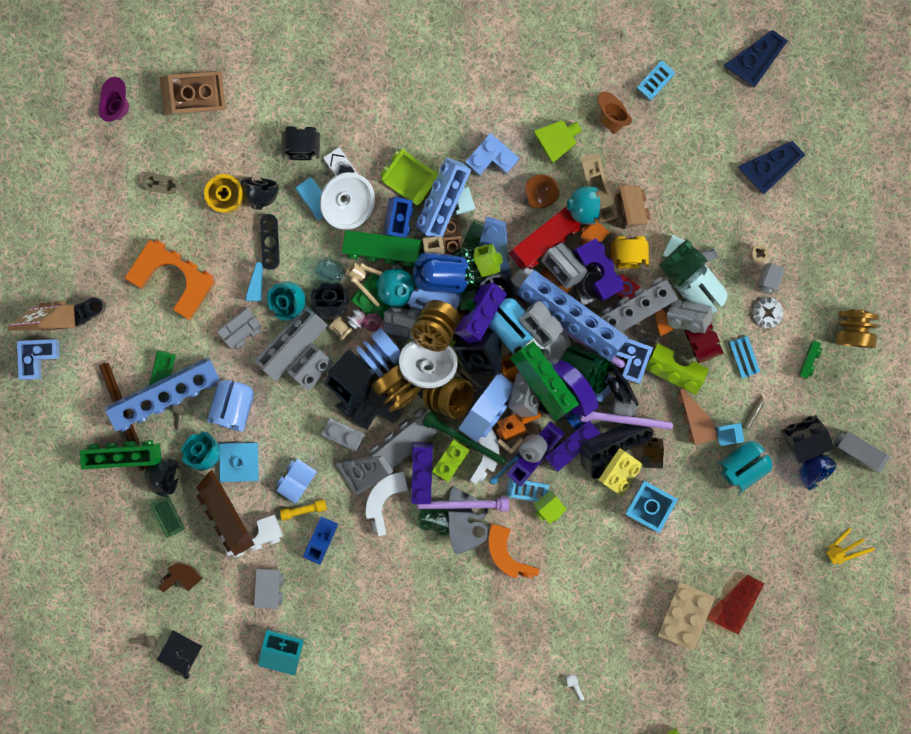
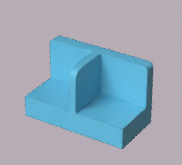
M741 423L714 427L715 431H717L720 445L744 442Z

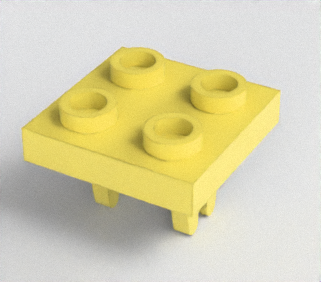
M619 448L599 478V481L623 496L629 489L635 476L640 472L643 464Z

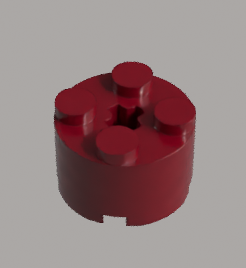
M712 323L708 325L705 333H693L690 330L684 329L698 363H703L724 354L716 331L712 330L714 329Z

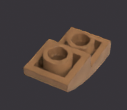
M459 216L450 218L442 237L444 252L447 255H463Z

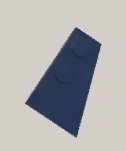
M771 30L723 66L755 88L788 40L774 30Z
M791 141L737 168L764 195L806 154Z

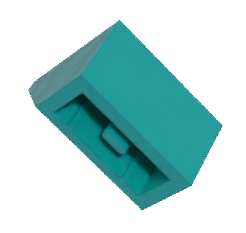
M268 628L264 637L258 666L295 676L305 638Z

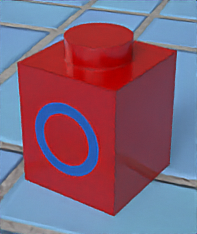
M621 274L620 277L624 282V289L615 295L621 299L626 296L631 298L635 295L634 292L641 286Z

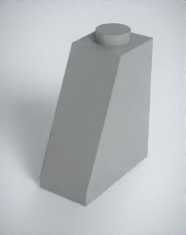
M849 431L841 432L835 441L838 443L836 448L873 472L880 473L890 458L886 453Z

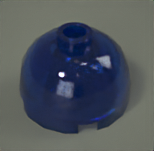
M825 454L807 460L799 468L800 480L809 491L818 487L816 482L819 483L824 478L826 480L837 468V464Z

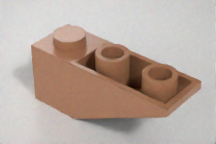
M679 389L677 399L679 405H683L685 411L682 412L684 424L688 423L689 431H687L689 442L698 445L716 440L717 435L713 420L684 389Z

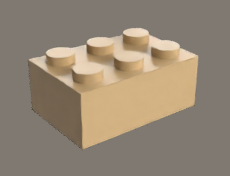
M679 582L658 636L694 651L716 596Z

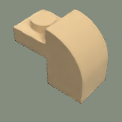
M422 236L424 253L445 254L442 236Z

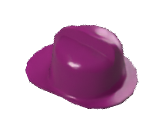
M110 77L105 81L101 89L99 115L106 122L121 120L129 110V102L126 99V86L119 77Z

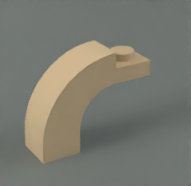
M599 153L580 158L586 185L598 188V191H595L596 196H600V212L598 217L600 223L618 218L616 204L609 190Z

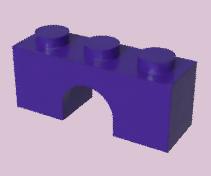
M595 238L578 247L573 252L584 267L593 264L601 270L600 280L592 284V287L600 302L622 291L624 289V282L620 275H616L613 270L615 266L610 258L607 259L604 253V245Z
M493 282L482 285L472 300L476 304L475 308L470 314L463 316L454 332L468 344L480 341L507 293Z
M591 421L586 422L548 453L545 458L558 472L580 453V447L584 442L601 435V433Z
M412 442V504H431L433 447L430 442Z

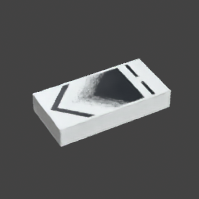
M339 147L324 157V160L335 176L348 172L358 174Z

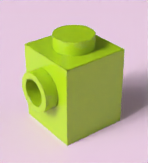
M493 243L474 249V261L482 277L500 272L503 260L501 254L497 253Z
M551 490L533 504L537 509L535 514L541 521L545 519L549 524L557 521L567 510Z

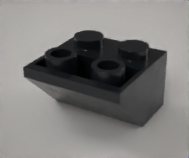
M349 349L329 370L324 385L349 408H352L366 401L376 373Z
M817 415L808 416L803 421L790 424L781 430L794 458L799 464L835 449L828 429Z

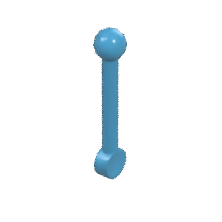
M518 453L495 477H491V484H496L497 479L520 457Z

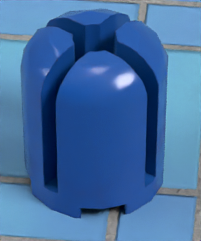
M424 253L415 262L413 278L416 286L422 291L448 294L462 293L468 281H465V269H469L464 257Z

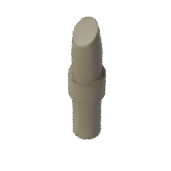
M762 396L757 400L754 407L751 408L749 416L742 426L747 430L750 429L765 403Z

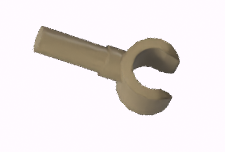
M180 403L173 408V412L178 414L176 430H181L182 417L185 412V405Z
M152 635L141 639H129V643H146L147 648L157 645V640Z

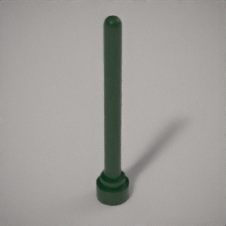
M429 411L422 422L423 426L427 428L435 427L499 464L504 465L506 463V458L438 421V418Z

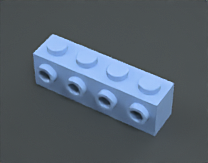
M446 157L440 166V172L432 185L431 193L425 201V207L418 217L416 225L427 236L443 237L471 172V169L462 162Z

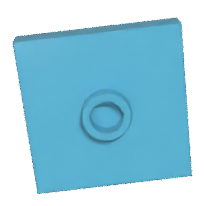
M258 443L219 444L220 482L259 481Z

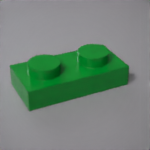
M811 341L798 377L808 379V376L812 377L815 370L813 363L815 358L818 359L822 352L820 342Z

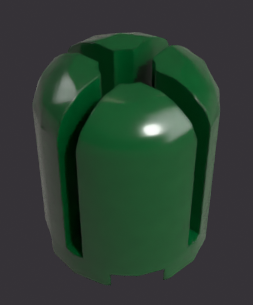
M579 346L568 347L558 360V362L562 360L575 367L588 381L594 393L598 394L604 391L608 385L605 381L609 371L613 372L611 368L613 365L612 361L610 362L602 355Z

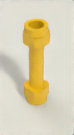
M325 499L315 501L314 504L298 508L281 509L280 515L282 521L292 519L293 516L305 513L326 511L327 506Z

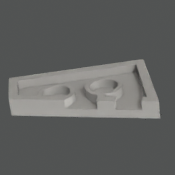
M383 455L342 460L335 463L355 496L393 472Z

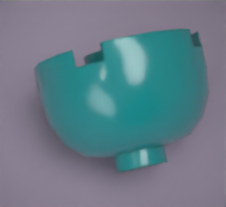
M596 186L580 187L567 200V210H570L571 216L578 223L594 225L596 223L593 221L594 218L599 217L600 196H596L595 191H598Z
M400 268L384 271L376 284L377 295L380 300L392 307L407 305L416 288L411 275Z
M279 282L273 285L272 289H269L267 293L268 307L270 310L273 309L276 313L274 316L280 320L286 321L295 318L305 307V293L298 284L293 282Z
M201 431V434H192L184 442L181 452H183L182 461L197 471L209 470L220 458L219 443L212 435Z

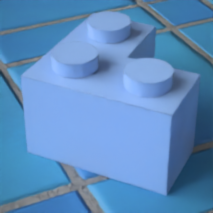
M490 133L467 159L465 164L479 177L491 163H494L507 175L519 161V157Z
M59 340L17 341L19 380L42 379L41 360L60 359Z
M631 339L626 340L616 356L627 360L622 372V376L626 380L636 384L641 383L653 347Z

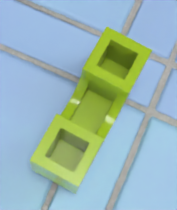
M657 343L645 370L697 395L705 381L709 368L693 360L689 366H681L673 359L675 351Z

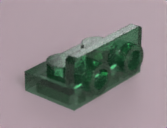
M686 239L669 256L664 258L659 266L665 275L680 287L707 262V259Z
M420 509L416 526L425 531H435L441 536H450L449 509Z

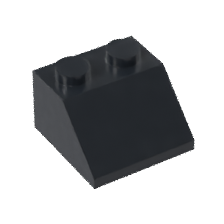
M485 331L480 341L469 344L460 336L453 345V349L468 374H501L502 344L494 331Z

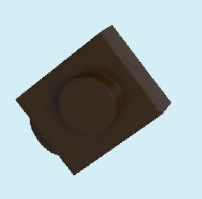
M651 437L648 441L644 442L643 467L663 468V439Z

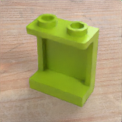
M402 148L400 152L397 150L391 158L393 163L390 167L386 166L381 172V182L407 200H412V203L419 207L431 191L432 185L439 173L424 165Z
M453 439L432 472L449 482L469 452V449Z

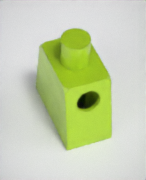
M561 120L535 130L534 135L551 163L554 164L577 144L574 136L581 133L582 129L577 122L567 127L565 122Z

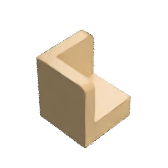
M519 436L505 442L504 438H499L497 442L512 454L524 439Z

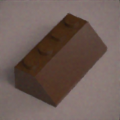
M213 470L209 471L196 487L199 492L196 496L201 505L205 504L208 510L205 512L210 521L214 519L217 524L214 526V529L219 537L223 535L225 541L222 543L227 552L232 551L234 556L254 546L255 543Z

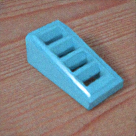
M661 60L636 89L651 101L675 75V72ZM660 67L669 74L667 77L659 71ZM657 73L664 81L661 82L654 74ZM649 80H654L659 86L655 87ZM647 84L654 92L651 93L644 85Z
M257 262L245 301H262L263 264L261 262Z
M509 478L506 496L537 502L540 499L536 498L538 487H542L543 497L548 493L549 484L526 480L524 483L526 484L525 493L521 495L523 485L521 487L518 485L517 493L515 494L516 483ZM531 485L534 486L532 497L529 496Z

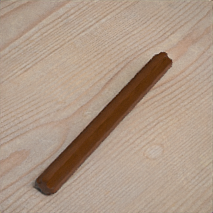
M101 364L99 368L112 402L123 399L110 364ZM127 409L123 412L125 417H129ZM130 424L131 427L124 431L127 441H135V444H140L134 426ZM149 465L137 467L139 471L146 470L149 467Z

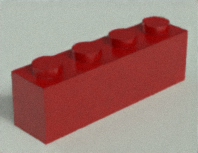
M566 206L514 247L508 254L522 271L526 268L531 270L539 263L537 260L541 256L544 257L549 249L555 245L565 243L567 241L565 237L569 234L573 236L580 231L581 228L579 226L581 223L573 219L570 210H567Z

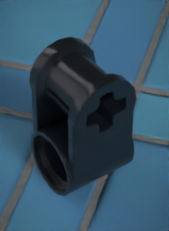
M90 298L83 303L75 305V327H79L104 313L106 310L104 300ZM98 301L100 309L95 312L92 309V304Z

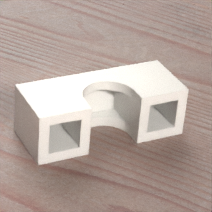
M276 514L256 521L259 532L252 539L255 545L250 547L251 551L262 548L261 544L269 542L271 545L280 541L279 537H282L283 533ZM222 535V536H221V539H222V542H224L225 539H224V537H223V535ZM226 550L227 556L233 555V558L244 555V552L234 556L232 551L227 552Z

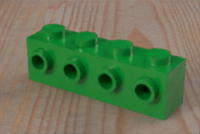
M345 230L342 253L347 256V259L358 260V257L366 258L365 261L377 263V260H384V263L389 265H396V262L403 263V266L414 267L418 257L422 254L423 242L418 239Z
M534 341L510 357L555 421L579 405L575 396L568 390L562 378L558 376L552 364L546 359L540 347Z
M153 440L142 441V444H135V441L124 442V445L117 446V442L106 443L104 447H99V444H88L87 448L79 450L81 470L156 465L162 459L160 443H153Z

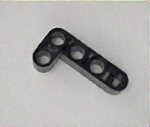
M624 423L581 445V465L593 479H598L606 469L605 461L613 458L619 448L624 451L632 449L648 441L653 436L654 431L651 427Z

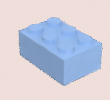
M502 374L496 375L470 410L459 430L476 442L481 437L486 438L492 427L509 406L508 403L510 402L514 383Z

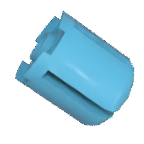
M508 298L503 300L499 308L523 334L519 335L497 311L488 327L495 332L509 351L515 354L514 349L518 346L523 348L534 337L531 332L525 329L520 321V317L524 314L525 310L516 300Z

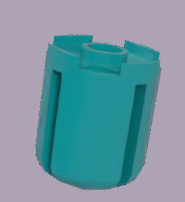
M755 441L746 442L717 463V465L721 464L723 468L721 474L729 485H735L739 490L737 492L738 495L772 470V460L768 454H765L735 475V472L765 451L762 445Z

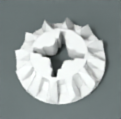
M763 298L755 304L753 318L759 326L772 328L781 322L783 308L780 302L774 298ZM774 307L772 311L774 319L770 316L762 318L765 314L764 308L770 309Z

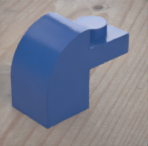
M321 516L303 558L321 565L338 523Z

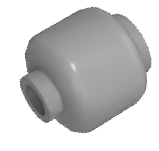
M615 397L613 402H609L608 413L636 417L637 406L630 398L622 404Z
M530 434L521 443L519 453L528 462H539L547 450V443L542 436Z

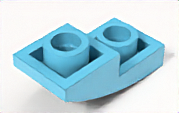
M309 177L297 185L295 189L304 203L308 205L316 220L319 221L323 218L320 210L322 191L312 177Z

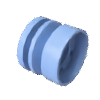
M379 328L371 335L375 342L373 346L364 341L363 343L368 350L364 352L360 346L356 350L359 353L360 359L376 373L375 375L381 378L384 374L380 369L384 367L389 372L390 368L387 364L389 361L397 366L401 351L387 334Z

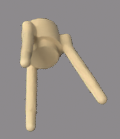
M355 262L351 263L346 270V275L351 278L350 281L355 283L376 306H379V303L360 281L364 282L366 280L364 278L366 275L365 270L377 275H381L383 272L368 267L362 262L359 265Z

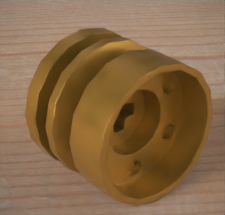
M441 300L428 301L411 328L413 339L423 348L430 351H444L449 346L455 334L454 331L461 321L460 314L453 306Z
M854 309L838 312L839 317L847 319L846 321H837V324L845 326L846 329L836 331L835 344L876 348L877 335L869 333V329L878 328V325L870 323V320H879V315L869 311Z
M399 364L371 386L378 397L385 393L388 394V397L383 402L385 405L390 401L394 402L388 408L390 412L403 408L422 389V387L418 386L413 389L411 388L412 383L405 380L400 371Z
M454 376L449 382L440 387L424 388L423 403L427 409L436 413H442L453 419L462 418L469 411L474 398L472 384L467 380Z

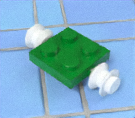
M396 263L395 266H394V265H391L392 269L400 268V269L404 270V269H403L401 266H399L397 263ZM371 273L362 283L365 289L379 303V306H376L360 288L350 298L351 301L361 308L360 311L353 309L354 315L352 317L347 316L350 319L348 323L355 329L358 327L362 329L361 323L368 322L365 316L367 314L380 324L384 319V312L392 307L382 302L377 295L376 284L380 275Z

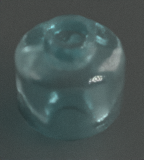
M325 257L323 260L320 259L315 268L317 279L330 284L341 281L345 272L342 270L341 262L329 257Z

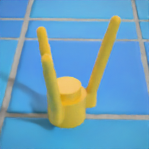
M848 528L833 544L828 546L830 550L826 553L834 565L836 563L840 565L847 560L867 554L875 549L872 547L846 556V552L865 541L862 538L844 549L841 546L836 547L851 532V528Z

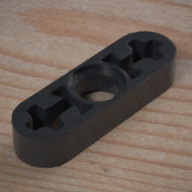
M266 214L260 221L262 263L265 268L274 270L280 264L278 220L274 215ZM267 218H271L275 222V224L271 225V231L275 230L276 234L267 233L264 235V231H268V226L264 225ZM267 237H274L276 240V244L271 248L265 245ZM276 249L277 253H272L273 259L277 261L273 263V266H270L269 263H266V260L269 259V253L265 254V250L273 251Z

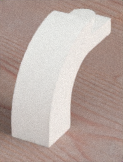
M491 429L486 438L481 437L479 442L481 445L499 454L498 440ZM483 455L482 461L470 481L475 484L478 481L482 483L488 474L485 472L486 468L494 472L498 462Z
M404 471L391 474L382 479L372 489L368 497L366 517L367 519L375 518L372 526L374 533L378 532V536L386 535L382 516V507L385 500L394 493L408 490Z

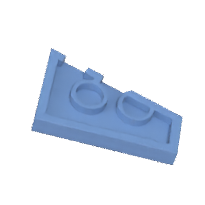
M487 217L479 247L493 243L497 253L501 254L503 260L500 272L498 273L510 279L512 273L509 266L510 256L507 249L506 223Z

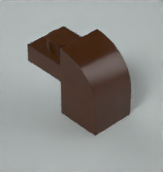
M177 563L167 568L172 575L167 574L160 580L161 585L158 588L164 593L179 581L187 591H190L204 577L192 565Z

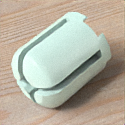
M699 261L701 264L693 267L690 264L677 274L679 279L676 285L673 284L686 301L711 306L712 314H714L718 310L709 298L722 308L728 297L726 289L703 261Z

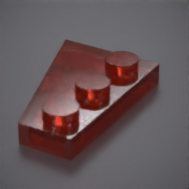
M747 574L710 611L707 619L739 635L765 583Z

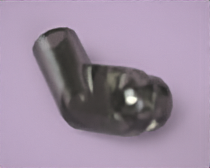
M639 325L631 326L630 335L641 343L656 344V336L640 333L642 327Z

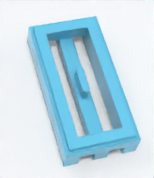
M748 336L729 342L741 378L759 373L760 369ZM743 341H745L750 358L752 360L755 369L753 371L751 370L748 358L746 356L742 344ZM737 343L747 368V373H744L735 347Z

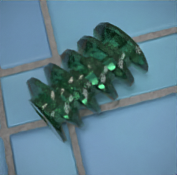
M459 248L454 250L453 255L464 257L469 269H465V281H468L464 291L475 289L477 284L482 281V278L478 277L481 274L477 270L478 268L474 261V249Z

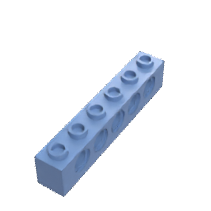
M535 270L526 278L517 292L518 296L531 305L537 301L543 303L548 308L550 315L556 318L564 329L610 362L628 339L619 330Z
M207 357L104 407L115 431L120 430L122 432L130 428L132 423H141L147 420V416L153 413L155 415L165 411V407L171 404L176 406L183 401L182 399L198 395L200 390L204 388L210 389L215 387L220 379L211 360ZM202 375V381L194 383V376ZM184 383L185 389L183 391H176L177 384ZM167 392L168 396L166 399L160 400L158 399L159 393ZM144 400L151 402L148 408L141 407V403ZM126 409L133 410V414L129 417H125L123 412Z

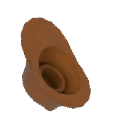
M601 92L598 95L597 101L602 110L600 122L612 134H616L623 126H628L632 123V118L627 113L623 103L613 94Z

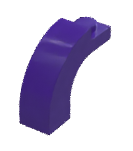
M562 360L556 364L551 363L553 369L562 378L564 384L575 396L579 404L571 410L572 413L586 417L599 407L592 387L575 367Z
M550 421L538 434L547 443V450L539 462L531 463L520 456L506 475L521 487L565 433Z

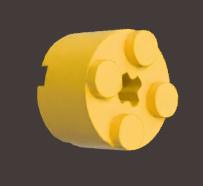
M216 175L205 186L204 198L209 207L217 213L231 214L237 211L244 201L240 182L231 175ZM224 190H226V192L229 193V195L226 196L225 199H223V197L220 195V193H223Z
M623 236L615 237V241L610 243V257L614 266L615 264L618 265V269L640 268V264L648 267L649 242L645 241V237L636 236L634 239L628 240Z

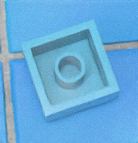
M642 480L624 514L660 533L678 499Z

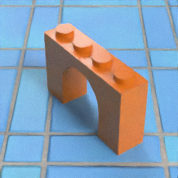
M156 239L154 242L149 240L125 276V279L143 289L152 274L159 267L164 265L179 267L186 277V289L173 310L191 320L216 283L212 280L214 276L205 270L203 273L196 270L198 266L189 260L185 263L180 259L182 255L176 251L171 250V252H168L164 249L166 245Z

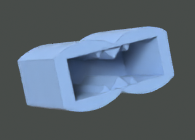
M299 459L296 462L291 461L286 469L289 471L285 478L281 476L276 484L278 487L277 492L295 504L317 473L316 470Z

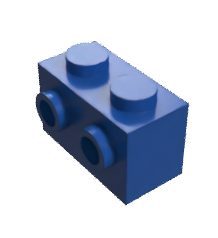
M398 197L389 199L382 235L403 238L408 236L410 230L409 219L413 213L412 200Z

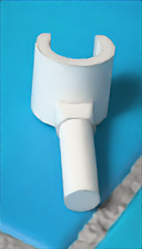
M575 675L566 676L568 687L574 686L579 700H584L579 689L577 677Z

